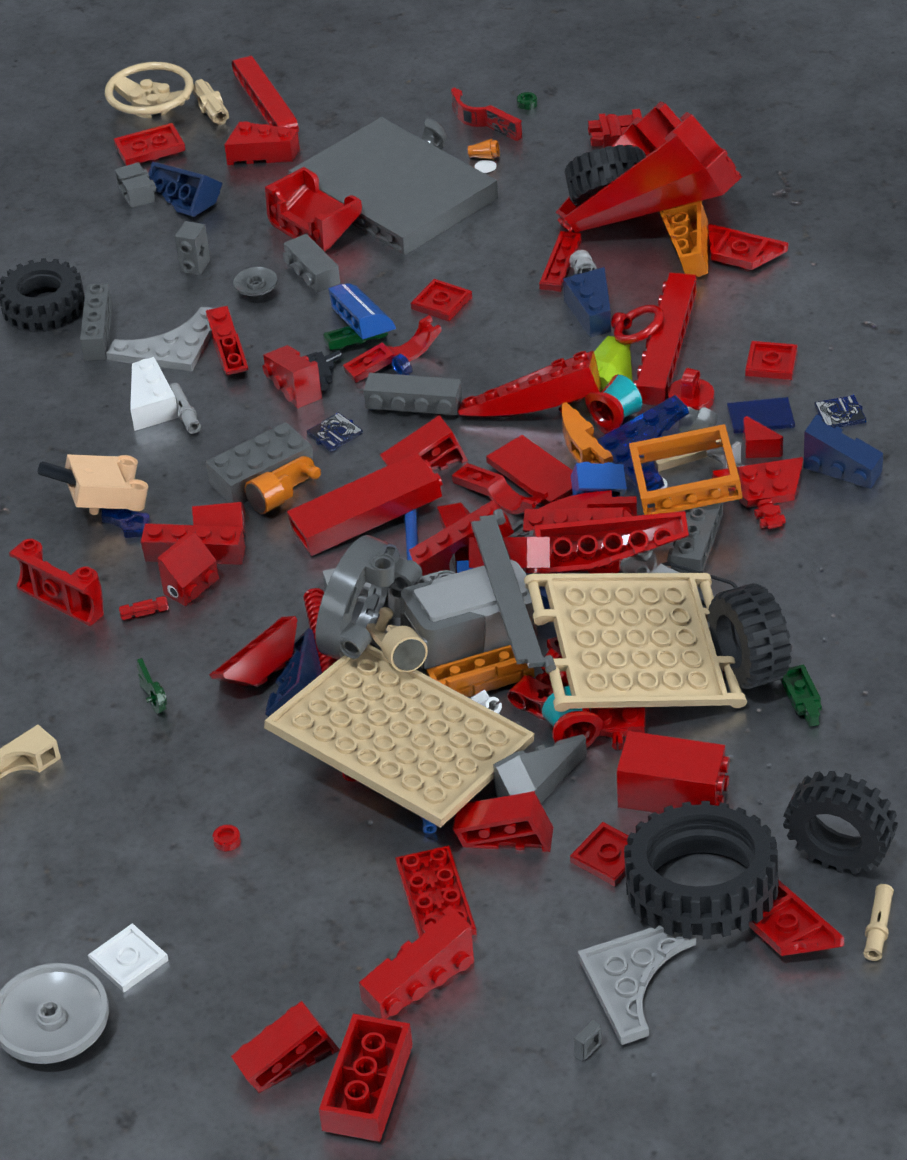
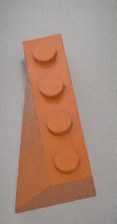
M702 201L659 211L679 256L684 273L694 274L696 277L708 274V219Z

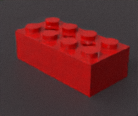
M353 1013L319 1107L322 1131L381 1141L413 1046L410 1023Z

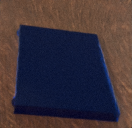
M788 397L727 403L734 433H743V422L746 416L771 430L795 427Z

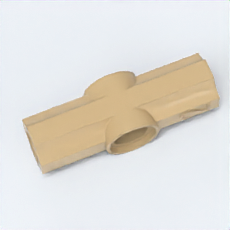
M203 79L196 80L192 92L198 100L201 112L203 114L207 113L213 123L218 125L225 124L226 120L229 119V112L223 105L219 91H214L210 84L203 81Z

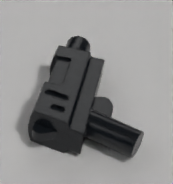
M340 350L326 356L323 355L322 351L306 355L309 357V362L316 361L318 363L322 391L329 388V382H333L330 369L334 367L333 362L342 358Z

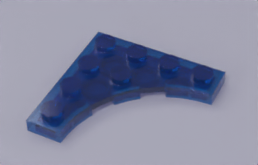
M674 395L597 439L598 443L605 450L611 452L614 464L624 465L625 478L637 490L638 486L629 443L660 437L664 431H668L676 422L689 414L688 407ZM654 461L641 463L647 492L658 490L665 486L663 478L655 468Z

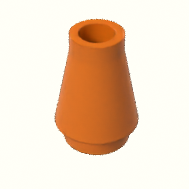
M489 139L468 146L469 158L494 160L495 157L500 156L498 141Z

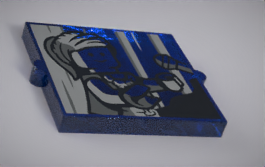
M855 395L814 402L818 415L823 418L822 422L834 429L836 426L845 427L866 423L863 406L859 405Z
M339 412L307 430V435L313 438L317 445L321 444L330 452L363 434V430L355 425L353 420L347 419Z

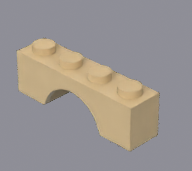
M36 725L0 748V780L7 774L18 770L41 772L60 760L57 740L41 726Z

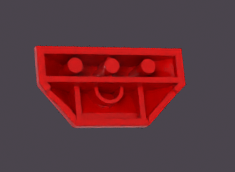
M296 616L278 619L263 633L210 673L211 679L242 686L254 685L255 687L265 683L268 680L267 676L272 672L282 669L286 665L285 662L293 655L298 622Z

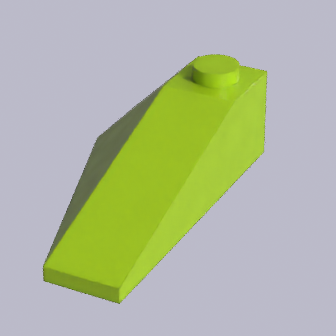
M607 336L594 351L601 380L600 392L614 375H623L632 381L630 344L619 343L615 337Z

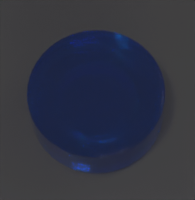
M398 354L392 358V366L398 375H410L413 372L410 362L404 355Z

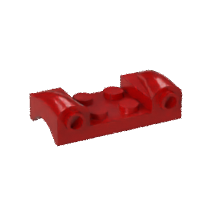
M34 539L22 541L9 552V556L17 559L20 564V576L16 585L18 590L90 627L104 615L102 587L98 573L94 569L84 566L70 575L67 571L60 570L49 562L43 561L42 545Z

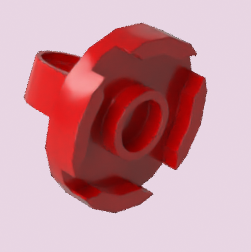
M686 368L682 379L673 382L669 386L667 400L671 403V408L680 413L686 406L695 410H700L702 407L709 409L714 402V389L709 382L700 379L699 370Z

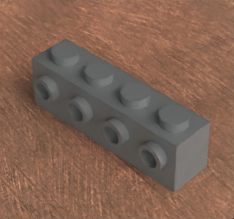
M369 373L364 388L365 407L377 410L457 415L462 400L461 379Z
M723 502L685 510L689 536L673 542L674 548L669 549L667 562L703 572L723 515ZM671 567V569L679 573H691L685 570Z

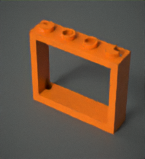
M725 424L629 443L644 515L677 512L743 498L740 478ZM723 447L730 475L647 492L641 463ZM735 487V491H728V488ZM648 504H655V507L648 508L647 506Z

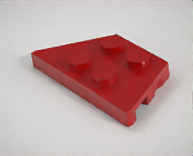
M713 224L708 225L711 260L723 264L753 270L788 251V242Z
M803 457L737 467L743 497L739 499V502L749 508L756 507L757 503L763 499H771L773 504L794 501L803 467ZM728 468L712 471V479L730 475ZM735 487L728 488V491H735Z
M779 879L777 899L773 900V907L770 912L763 911V919L758 923L754 921L749 922V927L781 956L844 946V936Z

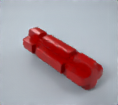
M166 596L157 597L155 601L148 599L132 603L133 606H129V604L119 607V613L122 620L132 619L134 615L137 618L154 614L156 610H159V612L167 611L169 605Z

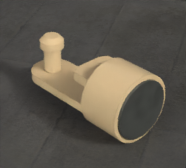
M380 608V616L377 623H369L366 630H368L371 637L380 646L385 658L397 671L407 673L418 669L427 657L426 643L408 626H387L389 619H392L394 613L390 608Z

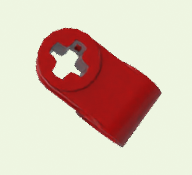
M525 675L507 693V697L510 703L517 709L524 710L541 720H545L542 714V707L547 698L554 692L552 686L546 685L532 676Z

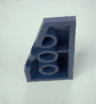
M153 161L148 173L149 180H153L155 183L156 192L160 193L168 203L172 204L177 212L192 217L216 203L223 184L206 175Z
M310 628L295 640L293 655L285 662L286 668L275 682L279 685L276 693L273 692L269 696L265 715L268 717L322 674L313 630Z

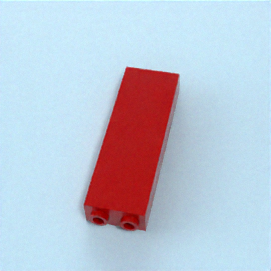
M415 453L287 511L293 532L309 554L313 556L441 498L442 492L440 487L443 486L439 474L432 471L428 460H423L418 453Z

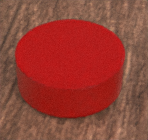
M233 825L219 826L212 835L215 848L224 852L236 849L241 842L240 832Z

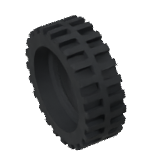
M701 801V805H691V802H684L682 807L673 808L671 805L665 807L664 812L659 815L656 812L650 814L647 823L640 821L635 826L636 833L631 832L627 838L628 845L624 847L626 892L631 908L636 907V915L640 919L647 917L649 926L654 929L661 926L664 928L665 934L672 936L674 932L681 933L683 938L692 939V935H701L703 940L711 939V935L721 934L722 937L731 936L732 930L739 929L742 932L749 928V922L754 921L758 923L763 919V911L770 912L773 907V900L777 899L779 883L776 839L774 836L771 837V829L767 825L761 826V819L756 815L747 816L745 809L738 807L736 810L729 808V804L721 802L719 806L710 805V801ZM691 853L721 854L731 857L747 867L742 874L734 879L711 886L678 884L662 877L656 872L659 867L669 860Z

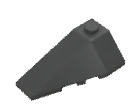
M582 734L559 740L554 746L548 748L540 745L535 748V751L525 753L523 750L518 751L493 764L495 798L534 791L540 803H542L587 756L586 737Z

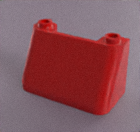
M305 167L265 187L269 222L293 239L307 234L324 252L332 247L362 211L361 200L353 195L347 196L343 204L319 190L318 176Z

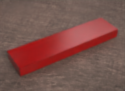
M560 231L539 282V289L562 291L563 278H567L571 268L569 263L570 256L578 250L582 240V233Z

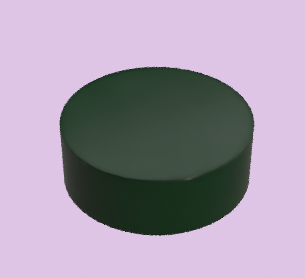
M531 92L519 94L517 96L518 108L523 110L535 108L537 106V96Z

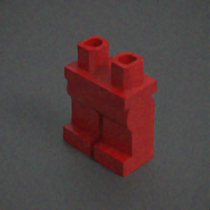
M633 109L631 115L617 116L615 114H608L605 116V113L599 114V120L588 121L591 147L602 146V148L612 146L636 117L642 119L640 109Z

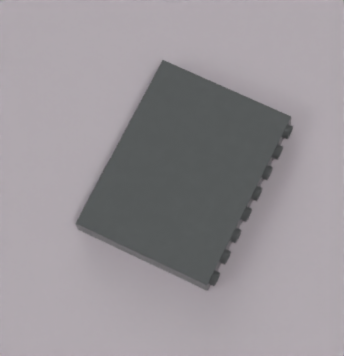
M383 117L378 118L288 171V174H291L302 167L309 169L319 178V190L343 204L344 199L349 195L359 198L362 203V211L352 225L403 255L410 253L498 199L497 180Z

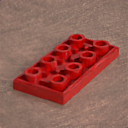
M520 435L486 456V463L532 496H534V491L537 488L547 491L549 497L541 501L544 505L573 495L571 483L573 470L524 435Z
M449 846L395 858L418 938L425 933L422 928L430 921L435 924L444 917L442 911L449 905L471 925L472 935H477L476 926Z

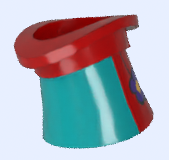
M614 375L601 392H590L585 396L586 406L593 422L602 433L607 435L615 433L621 427L623 419L641 411L643 405L638 388L629 378L623 375Z
M563 687L565 696H572L570 687ZM552 693L542 707V714L545 720L553 726L552 735L554 742L583 734L586 737L587 749L601 732L603 727L602 719L599 715L591 713L589 708H573L563 712L556 711L553 704L555 697L554 693Z

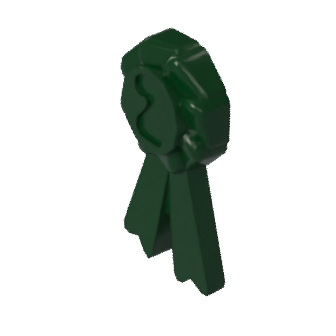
M137 659L136 667L140 673L138 674L139 684L149 695L146 698V702H151L156 714L161 713L167 709L165 691L159 682L152 681L143 659Z

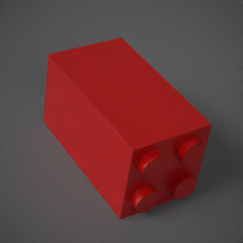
M628 731L617 767L618 808L661 814L664 812L665 807L671 805L673 808L682 807L684 802H691V805H701V801H710V805L719 806L720 802L724 803L722 792H727L729 786V775H725V773H728L730 757L725 756V745Z

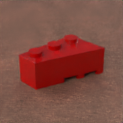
M502 537L510 560L516 561L525 573H540V568H550V537ZM469 538V568L484 566L476 538Z

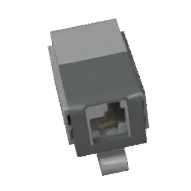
M510 560L538 641L539 625H536L533 621L534 609L529 589L525 587L524 578L527 575L516 561ZM485 566L459 573L449 570L439 571L421 576L415 585L406 587L402 591L391 587L388 589V608L393 611V617L400 618V626L412 628L427 645V657L424 663L416 669L425 675L426 669L510 645Z

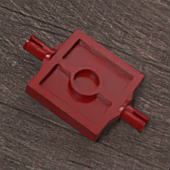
M645 707L591 708V713L599 715L603 721V727L598 737L606 736L612 738V748L614 750H617V743L619 750L623 748V737L627 736L628 731L645 733Z

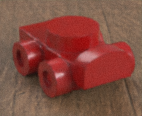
M763 499L757 503L758 509L754 510L755 518L759 519L761 529L781 527L786 523L784 514H781L780 506L774 505L771 499Z

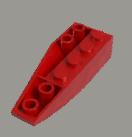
M581 351L566 360L564 358L557 359L551 365L516 380L490 389L480 395L469 396L460 403L458 413L459 415L502 416L530 413L584 398L590 392H600L601 380L594 351Z

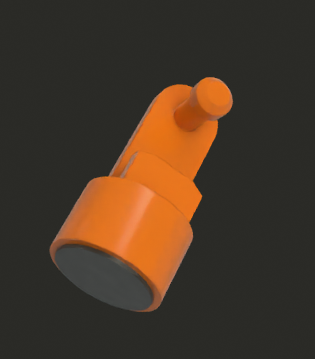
M301 456L272 472H265L246 482L245 493L247 499L255 511L265 514L284 504L285 500L293 497L294 486L309 478L317 480L321 476V469L314 465L311 458Z

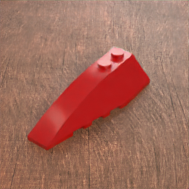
M685 511L534 525L533 537H550V568H540V574L593 570L689 536Z

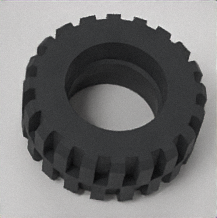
M617 145L594 149L591 152L575 157L573 161L568 163L564 171L572 203L577 207L644 159L646 157L645 152L637 146Z
M755 583L716 594L708 609L710 612L708 615L710 634L717 656L734 657L735 664H730V667L736 676L740 688L750 689L782 679L790 668L792 646L789 641L790 633L786 627L785 616L782 615V609L779 603H776L773 594L769 593L767 588Z

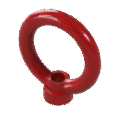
M656 305L640 306L627 314L615 313L611 318L615 339L622 344H633L646 339L660 327L664 319V313ZM645 314L655 315L653 321L643 330L631 335L623 334V331L629 329L632 326V321L637 317Z

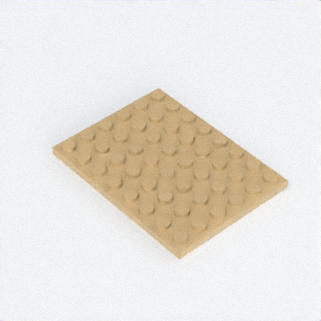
M368 645L357 659H351L345 655L269 716L264 723V729L440 828L494 779L493 764L515 752L524 751L534 742L535 733L418 670L407 673L397 671L385 658L382 651L371 645Z

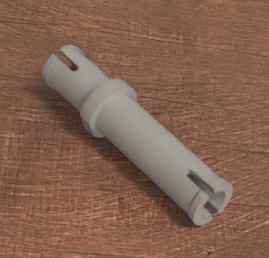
M170 384L169 386L175 395L179 420L185 424L186 430L189 433H197L201 429V424L196 418L197 413L194 407L190 406L180 384Z

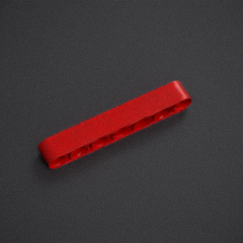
M252 55L232 60L231 64L235 77L270 126L297 129L299 132L294 114Z

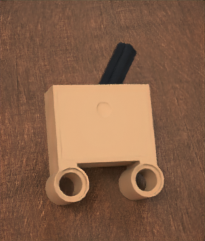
M67 454L65 468L44 461L39 464L37 471L39 475L67 483L76 507L89 508V513L92 515H97L99 508L141 511L145 507L148 484L142 480L135 479L138 461L132 456Z

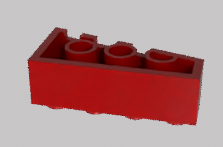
M450 905L442 911L444 917L434 924L430 921L422 928L425 932L413 943L408 940L400 947L401 949L393 960L387 958L359 982L361 1001L378 1018L387 1019L398 1014L402 1008L413 1001L421 999L427 992L443 985L449 978L460 971L466 970L474 963L471 925Z

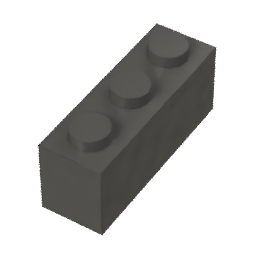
M307 234L284 242L285 252H283V258L286 264H290L296 274L300 275L306 284L311 286L317 293L340 284L338 265Z

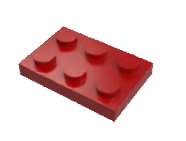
M173 123L114 138V145L126 166L138 162L157 160L160 157L186 151L185 144Z

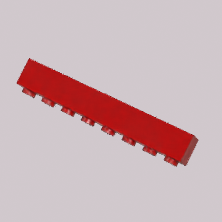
M670 272L668 280L663 282V295H659L658 306L663 310L664 319L660 327L650 335L651 337L646 339L647 351L642 353V365L638 366L637 371L638 380H634V384L641 394L642 403L645 405L665 406L667 391L673 379L697 293L696 275Z

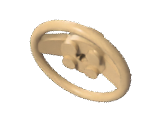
M146 62L127 67L112 76L106 84L105 97L107 102L118 111L137 115L141 118H152L151 115L161 113L162 116L179 105L183 106L185 100L190 98L194 84L191 75L180 66L166 62ZM165 70L181 76L185 81V88L181 91L170 92L169 85L166 83H157L145 79L138 84L126 77L141 71ZM113 90L118 92L128 102H131L132 106L116 100L113 96Z

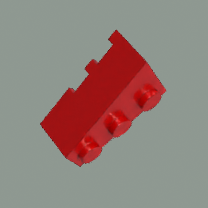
M247 121L239 122L224 144L227 165H234V161H246L247 164H253V160H266V163L293 162L300 151L297 129L270 126L268 124H255Z
M286 345L264 354V365L262 368L266 377H270L273 380L275 387L278 390L281 389L287 401H291L298 409L322 399L318 363L316 361L309 362V357L306 355L300 357L299 351Z
M440 415L380 454L385 465L388 466L418 453L423 460H428L432 471L438 468L441 471L448 469L449 464L457 461L461 463L468 461L452 430Z
M532 791L467 803L456 813L453 830L463 848L498 849L499 845L515 846V849L524 851L525 847H542V852H550L554 827L537 795Z
M301 1001L289 1008L274 1023L266 1026L251 1041L243 1044L231 1057L247 1081L260 1093L291 1077L290 1071L303 1064L310 1067L316 1064L315 1058L328 1051L335 1054L340 1049L317 1018Z

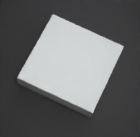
M134 924L129 925L88 954L89 962L123 993L169 961L168 955Z

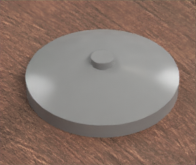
M66 963L39 965L18 974L0 990V1046L11 1056L36 1064L56 1063L82 1053L99 1038L107 1024L109 1004L102 983L88 970Z

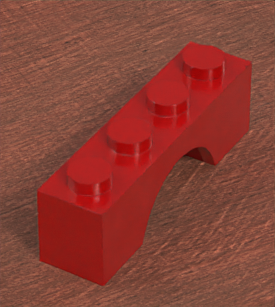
M495 500L481 506L479 509L409 549L412 560L422 569V576L444 570L450 571V560L453 554L461 547L469 544V538L475 537L471 526L472 521H479L480 516L493 515L494 510L501 509ZM504 513L506 522L498 526L502 537H508L514 531L508 516Z
M145 524L141 545L145 562H158L157 558L192 530L216 559L217 564L242 565L246 547L242 527Z

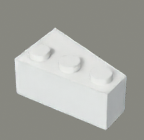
M154 357L132 363L130 410L134 431L178 418L175 395Z

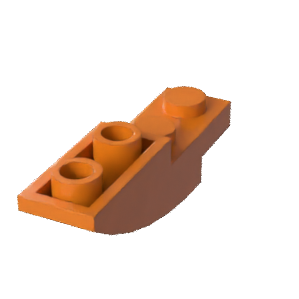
M567 402L563 403L562 426L564 440L576 462L613 463L611 452L605 450L598 443L597 439L593 437V425L586 421Z

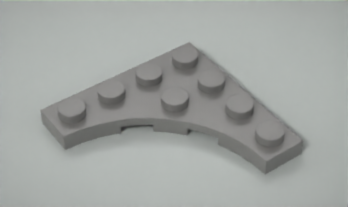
M200 307L194 316L183 325L158 336L137 340L114 339L106 353L107 359L135 363L154 357L159 367L193 371L212 336L206 317V310L214 308Z
M658 926L656 929L651 927L578 951V959L621 1045L649 1036V1028L643 1013V998L647 985L654 973L668 959L696 945L695 935H692V939L683 938V935L674 932L671 936L664 933L663 927Z

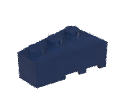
M605 267L563 278L564 301L589 337L592 338L611 332V310Z
M816 414L804 432L803 468L871 489L882 473L883 452L858 438L853 440L842 433L843 429L838 426L834 429L822 422L823 418Z

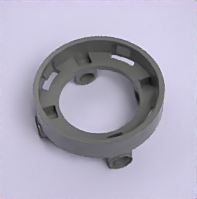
M370 535L357 539L340 559L323 595L316 624V645L319 652L339 660L344 655L351 659L359 658L368 645L382 651L368 630H366V627L369 623H377L380 616V608H388V589L391 587L402 591L406 587L415 585L422 576L421 567L412 560L400 558L397 547L391 543ZM368 582L371 586L365 604L355 624L351 623L359 594L365 583Z

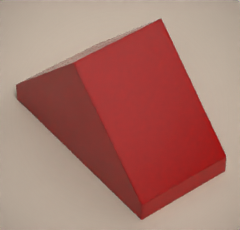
M746 416L743 422L746 459L781 457L783 455V436Z

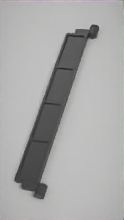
M496 509L493 515L480 516L479 521H472L471 526L516 663H527L528 668L545 667L547 672H552L556 670L554 659L551 655L542 656L498 526L506 522L503 510Z

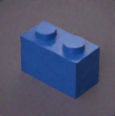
M581 462L575 464L571 474L573 495L612 490V497H623L627 490L623 464Z

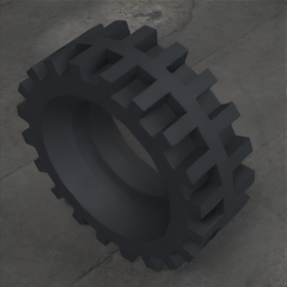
M41 258V262L35 263L33 260H29V264L23 266L20 263L16 265L17 269L15 271L11 269L7 271L8 277L2 276L0 278V306L4 320H9V325L12 327L18 325V329L21 331L25 328H30V332H36L37 329H43V332H47L48 328L54 326L56 329H59L64 322L70 324L72 317L78 318L80 316L79 310H84L85 295L80 272L77 273L75 266L70 267L69 262L65 261L60 264L59 259L47 262L46 258ZM40 289H58L56 292L44 297L33 298L24 296Z
M819 771L815 772L812 778L807 775L802 783L798 784L784 812L783 817L786 819L783 827L790 829L787 834L788 839L796 840L795 848L799 852L805 850L808 853L807 859L810 861L817 859L823 862L821 867L828 869L829 865L836 867L837 872L844 873L845 869H850L853 874H859L861 868L869 872L874 865L878 867L883 858H885L898 827V823L894 822L897 816L896 811L888 810L891 802L888 798L882 800L879 797L881 792L879 789L874 788L871 790L866 787L867 781L863 779L859 782L851 779V774L845 773L843 777H839L835 771H829L827 776H823ZM829 814L840 817L858 830L860 836L853 837L839 833L826 826L816 815Z

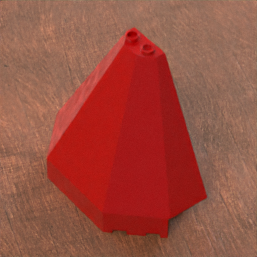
M660 101L642 119L636 117L612 145V147L617 145L637 146L645 152L646 157L580 206H575L569 196L555 213L559 216L557 221L565 230L580 232L722 196L742 176L736 171V166L732 159L727 156V151L719 147L692 114L686 112L680 117L681 122L668 105Z

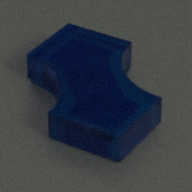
M102 508V523H110L120 527L124 532L125 538L142 537L145 524H150L151 521L148 513H140L129 509Z

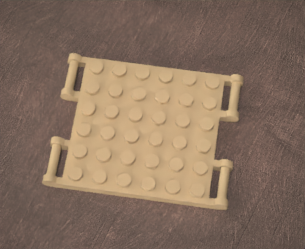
M530 574L524 578L525 587L529 589L534 609L533 621L536 625L554 622L562 658L554 659L556 670L552 672L546 671L550 676L555 697L553 704L556 711L563 712L573 708L723 705L741 708L747 704L746 696L741 692L740 685L730 667V664H735L734 657L716 655L707 621L710 614L708 609L714 598L710 574ZM539 586H545L550 609H544ZM697 586L701 588L706 608L702 606ZM721 670L725 672L731 693H727ZM560 671H566L572 696H565Z

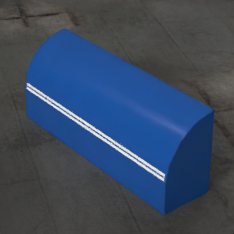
M348 283L328 288L332 309L362 339L396 329L394 322L356 285Z

